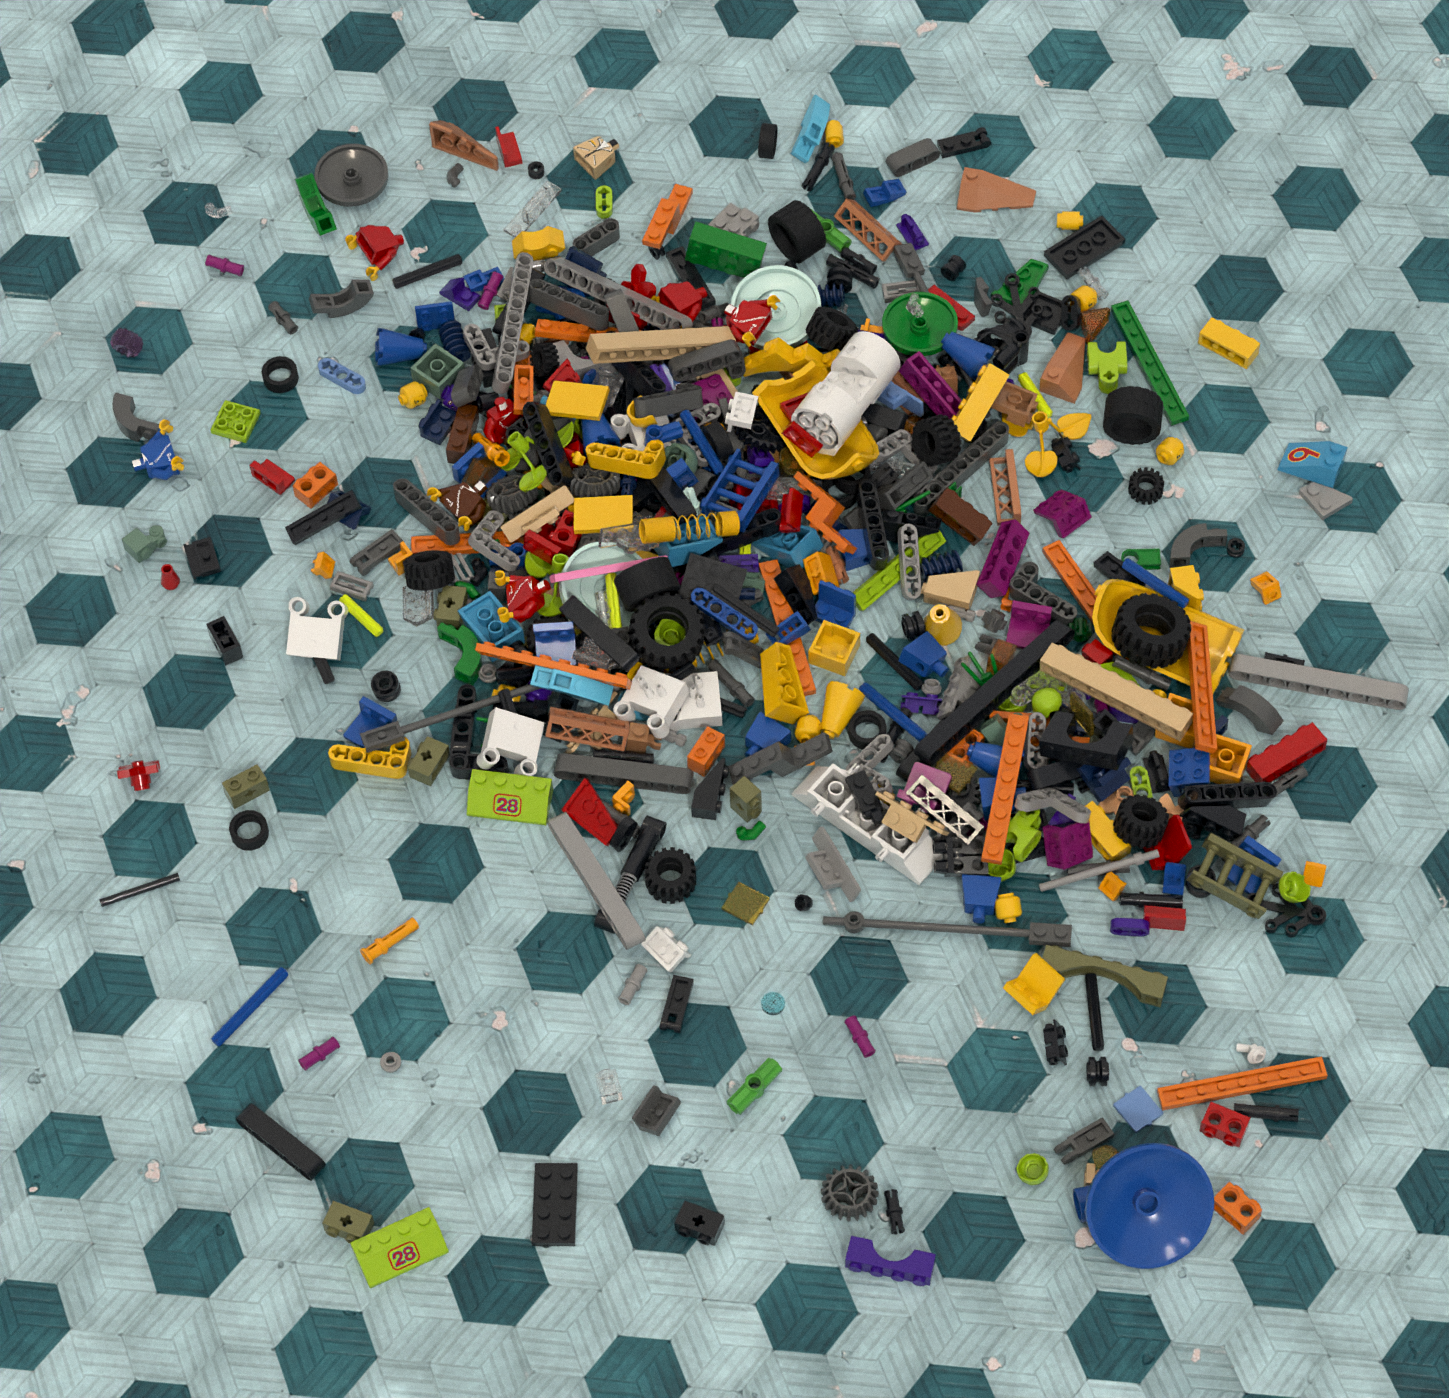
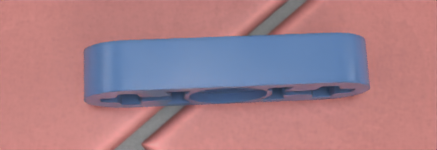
M324 358L319 361V373L324 378L353 394H361L365 391L366 383L361 375L330 358ZM340 373L347 375L344 379L337 378Z

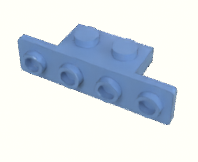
M892 381L877 399L893 410L901 405L919 417L924 415L923 401Z

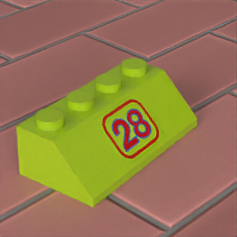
M472 769L468 788L467 816L546 826L553 795L552 779Z
M430 1207L350 1243L353 1254L370 1289L449 1253Z

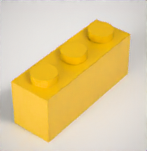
M1212 317L1199 333L1198 344L1245 369H1248L1259 354L1260 343L1257 340Z
M1094 801L1085 805V807L1091 810L1089 823L1092 845L1103 858L1110 860V862L1119 861L1130 854L1131 844H1126L1123 842V839L1117 837L1118 833L1114 832V820H1110L1106 816L1104 809L1100 805L1097 806Z

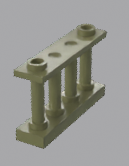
M1210 833L1201 846L1207 850V853L1199 871L1193 870L1186 880L1194 887L1202 888L1241 909L1248 916L1259 919L1267 910L1260 906L1269 884L1275 885L1281 879L1283 871ZM1215 855L1225 859V864L1217 881L1206 876ZM1234 864L1244 871L1235 891L1224 886ZM1251 874L1262 880L1253 901L1242 896Z

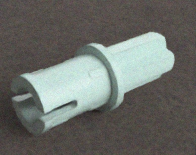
M686 487L683 493L694 506L698 517L701 514L700 502L696 498L694 488Z

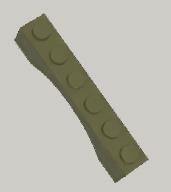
M1046 945L1043 959L1064 978L1095 973L1097 976L1111 979L1123 985L1141 1003L1161 1007L1168 976H1164L1160 972H1148L1136 966L1129 967L1118 961L1110 962L1103 960L1099 956L1091 957L1079 951H1068L1057 945Z

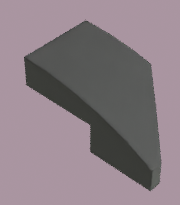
M978 277L975 281L974 304L981 317L989 315L992 301L987 296L989 287L982 277Z
M1138 721L1133 728L1134 740L1131 744L1133 755L1137 756L1155 736V729L1141 721Z

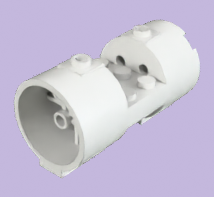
M865 331L855 333L833 360L831 371L824 381L814 385L792 414L791 421H795L823 444L818 453L835 456L860 422L861 416L868 406L875 403L900 369V359L895 349L886 340L874 333Z

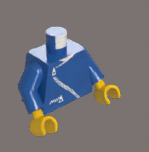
M166 419L161 420L159 423L160 429L145 445L141 446L140 450L143 458L132 461L135 472L146 469L149 478L168 480L171 476L180 474V471L184 469V465L181 464L184 460L179 456H175L169 436L166 435V432L171 433L173 431V426L169 425L170 421Z

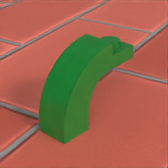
M313 173L295 178L300 200L316 233L321 236L337 230L333 216L321 198Z
M441 622L437 627L439 639L456 646L463 653L461 659L454 667L455 678L473 686L479 677V670L482 667V655L475 651L479 641L466 626L461 625L459 630H457L454 626Z

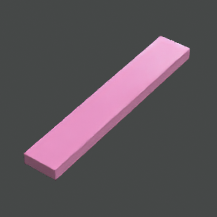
M652 558L553 574L549 576L550 583L620 572Z

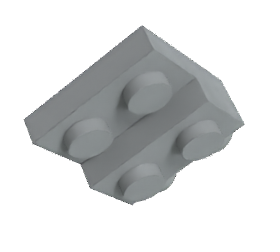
M730 203L708 225L748 237L759 228L760 223L758 215L745 207L741 210Z

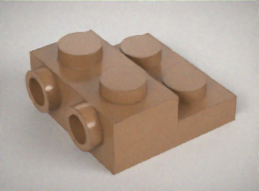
M1006 381L990 408L1008 414L1006 421L1024 427L1026 423L1030 424L1033 413H1035L1039 403L1035 401L1038 394Z

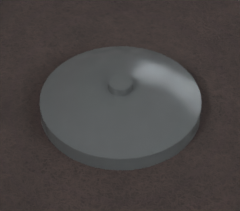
M346 144L331 149L322 156L315 168V181L319 193L329 202L346 207L363 205L377 198L385 189L389 176L387 163L383 156L375 149L362 144Z

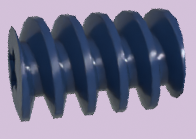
M843 283L840 284L839 289L836 288L835 284H833L832 289H829L828 284H826L824 290H822L821 285H818L817 289L821 299V307H826L827 303L830 308H833L834 304L837 307H841L842 302L844 305L845 292Z
M450 321L442 325L439 335L444 350L462 362L469 360L470 352L463 337L461 323Z
M952 550L951 555L947 551L944 552L943 556L938 553L936 559L933 555H930L928 560L925 557L921 558L920 571L924 582H927V576L934 574L940 575L942 572L948 574L950 570L953 573H957L958 568L963 572L962 561L956 550Z

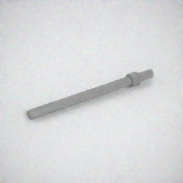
M1158 849L1146 853L1138 852L1129 858L1041 883L1039 888L1043 892L1134 864L1136 866L1145 864L1144 861L1160 857Z

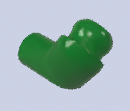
M464 581L455 582L454 586L467 588V594L473 601L481 597V594L473 584Z
M758 821L752 829L740 826L736 829L737 838L742 841L755 840L766 828V825Z

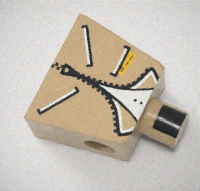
M597 136L574 146V159L596 180L615 163L614 151L619 148V144L615 139L606 143L600 136Z

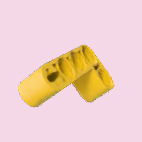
M651 440L643 451L602 443H590L585 449L588 465L591 468L645 479L657 477L666 461L664 444L661 440Z
M404 737L405 741L391 745L389 752L375 750L368 753L365 748L337 744L329 749L328 755L331 766L334 769L400 779L406 775L408 770L407 765L411 758L410 742Z

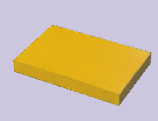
M554 381L546 406L551 416L600 421L610 389L609 386Z
M633 495L574 498V534L633 531Z

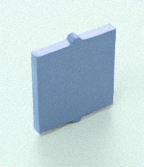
M1141 1085L1130 1093H1125L1123 1098L1113 1104V1107L1135 1133L1146 1126H1151L1153 1121L1164 1114Z

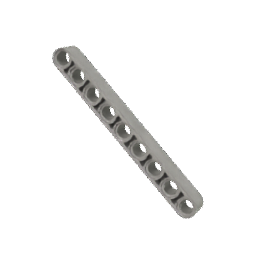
M524 252L518 254L513 267L492 382V389L498 394L508 392L513 378L533 266V257Z
M565 258L549 259L544 264V271L547 275L606 302L604 295L621 288L630 310L639 314L640 319L663 330L681 329L679 322L682 324V329L692 328L693 326L692 320L688 316Z
M1243 654L1233 655L1229 676L1238 681L1395 710L1406 708L1409 688L1400 683Z
M564 812L547 820L549 829L625 949L628 950L646 941L642 929L568 814Z

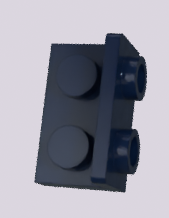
M437 399L429 407L425 418H422L419 422L420 436L441 445L452 429L456 412L442 406V400Z

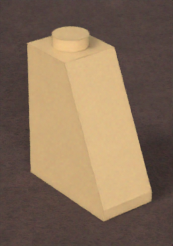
M974 570L929 576L927 583L924 582L921 589V594H924L923 602L933 605L945 603L947 606L953 605L965 608V611L970 610L978 587L976 584L980 571Z

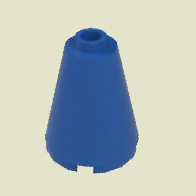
M377 328L376 336H379V339L375 341V361L377 366L419 359L427 352V343H423L421 338L384 328Z
M951 332V334L946 333L941 340V343H943L942 348L974 381L978 377L977 374L980 368L989 362L994 354L993 352L996 350L992 346L955 332Z
M603 413L600 421L581 419L583 452L586 458L585 449L590 443H602L621 447L620 438Z
M975 742L974 745H969L966 755L969 756L968 760L990 776L997 777L1003 746Z

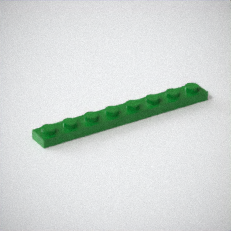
M1129 300L1111 305V312L1150 387L1163 401V411L1170 425L1173 426L1188 421L1189 414Z

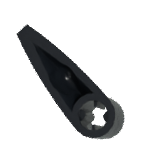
M479 390L476 401L471 402V404L478 406L480 412H486L495 406V399L499 395L496 392L487 394Z

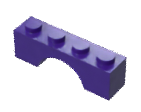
M851 1236L845 1258V1268H849L853 1272H868L875 1277H891V1279L898 1282L905 1280L917 1286H930L936 1254L914 1249L911 1255L903 1260L889 1261L882 1258L875 1251L872 1240Z

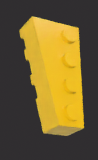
M991 363L980 368L976 381H973L968 389L969 393L966 399L963 398L958 406L960 410L956 416L953 415L951 418L954 421V425L958 427V432L961 435L960 438L967 442L972 440L1009 377V374Z
M775 642L760 654L765 717L793 725L799 718L807 715L809 710L791 647Z

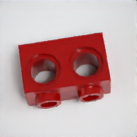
M565 510L562 516H558L555 524L556 529L551 531L548 541L562 548L561 554L571 557L577 548L582 534H574V513Z
M1210 1102L1201 1122L1200 1132L1209 1138L1222 1140L1228 1146L1240 1147L1249 1127L1250 1117ZM1216 1120L1219 1122V1124L1214 1125L1211 1124L1209 1121ZM1236 1128L1239 1132L1233 1133L1229 1129Z

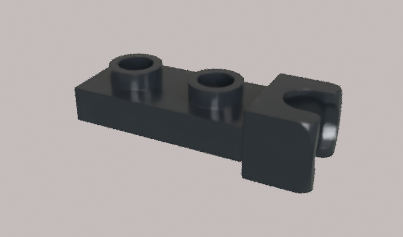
M1108 551L1093 562L1094 568L1109 579L1125 580L1144 587L1146 585L1123 569V562Z
M548 701L513 702L517 714L544 722V726H546L549 718V713L547 712ZM501 702L493 704V709H503Z

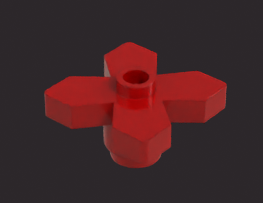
M636 264L631 270V282L623 281L620 284L650 299L656 295L655 285L645 281L647 271L643 264Z
M139 760L131 762V765L119 766V770H117L118 779L130 777L131 786H134V791L149 789L151 783L150 774L159 772L160 763L159 760L148 762Z

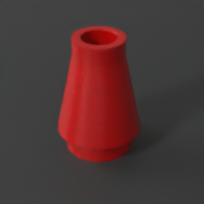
M165 564L161 567V585L167 590H174L178 587L180 578L170 564Z

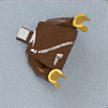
M480 480L473 488L467 483L462 482L461 484L441 489L430 487L427 491V496L432 495L430 500L433 502L440 498L439 501L458 519V527L464 525V530L468 531L471 526L483 520L487 503L481 495L488 488Z

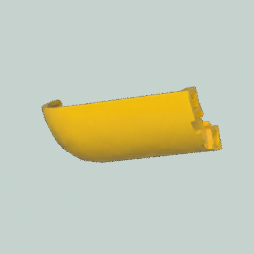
M811 360L803 368L793 373L791 379L764 380L752 394L758 396V403L799 465L810 476L831 480L852 475L870 465L879 456L878 445L862 420H860L835 456L817 452L811 458L781 434L789 421L780 409V403L810 392L814 385L823 382L830 373L824 363Z
M1109 579L1102 585L1099 584L1094 595L1097 598L1094 604L1092 619L1095 632L1102 643L1116 654L1121 655V651H1117L1111 637L1112 627L1119 607L1125 600L1135 595L1140 596L1142 593H1147V595L1154 593L1160 597H1163V595L1136 583ZM1187 605L1183 609L1190 621L1207 625L1212 691L1214 694L1230 664L1226 661L1228 657L1231 658L1233 653H1235L1245 630ZM1139 626L1149 634L1163 635L1152 627ZM1187 646L1183 656L1176 663L1164 668L1159 666L1153 670L1190 686Z

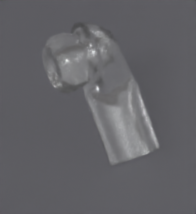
M207 203L204 206L205 213L214 218H222L233 213L230 205L216 208L213 203Z
M912 293L907 302L906 309L915 317L920 318L924 314V310L918 303L919 295Z

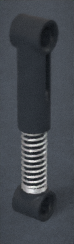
M648 815L643 820L640 834L620 872L621 878L615 887L624 903H626L635 882L639 881L645 869V864L648 862L650 855H652L658 841L663 838L667 826L665 821ZM599 910L594 926L615 934L604 914Z

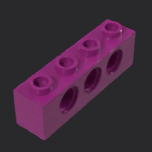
M920 351L908 358L899 369L901 375L936 415L943 414V416H948L949 419L953 415L956 416L960 410L958 406L962 401Z
M1016 519L1001 522L976 584L990 598L1005 596L1010 581L1014 576L1015 569L1030 534Z

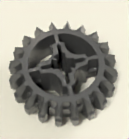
M588 463L578 466V468H573L574 479L571 481L570 491L572 495H575V498L615 496L619 491L621 481L619 473L594 469Z
M510 474V476H504V478L497 479V482L492 483V486L486 492V498L492 510L498 511L501 514L505 513L506 515L511 512L514 514L516 511L521 512L522 509H527L528 505H532L533 501L537 500L539 495L538 488L523 492L519 488V482L525 474Z
M852 1164L849 1165V1169H845L841 1165L840 1171L834 1168L832 1170L833 1175H826L827 1180L822 1182L824 1188L821 1189V1195H823L821 1200L822 1203H826V1211L831 1210L832 1216L838 1213L839 1220L845 1216L848 1222L851 1220V1217L858 1221L860 1214L866 1217L867 1211H873L872 1205H877L876 1198L879 1196V1191L876 1190L878 1189V1184L874 1182V1176H868L869 1171L867 1169L861 1172L860 1165L856 1170L853 1169ZM843 1181V1186L838 1188L837 1191L832 1192L835 1186ZM847 1187H848V1190L851 1191L852 1198H851V1195H849L848 1192H847ZM863 1194H867L861 1203L856 1204L858 1198L863 1197ZM840 1202L847 1203L849 1206L843 1205Z

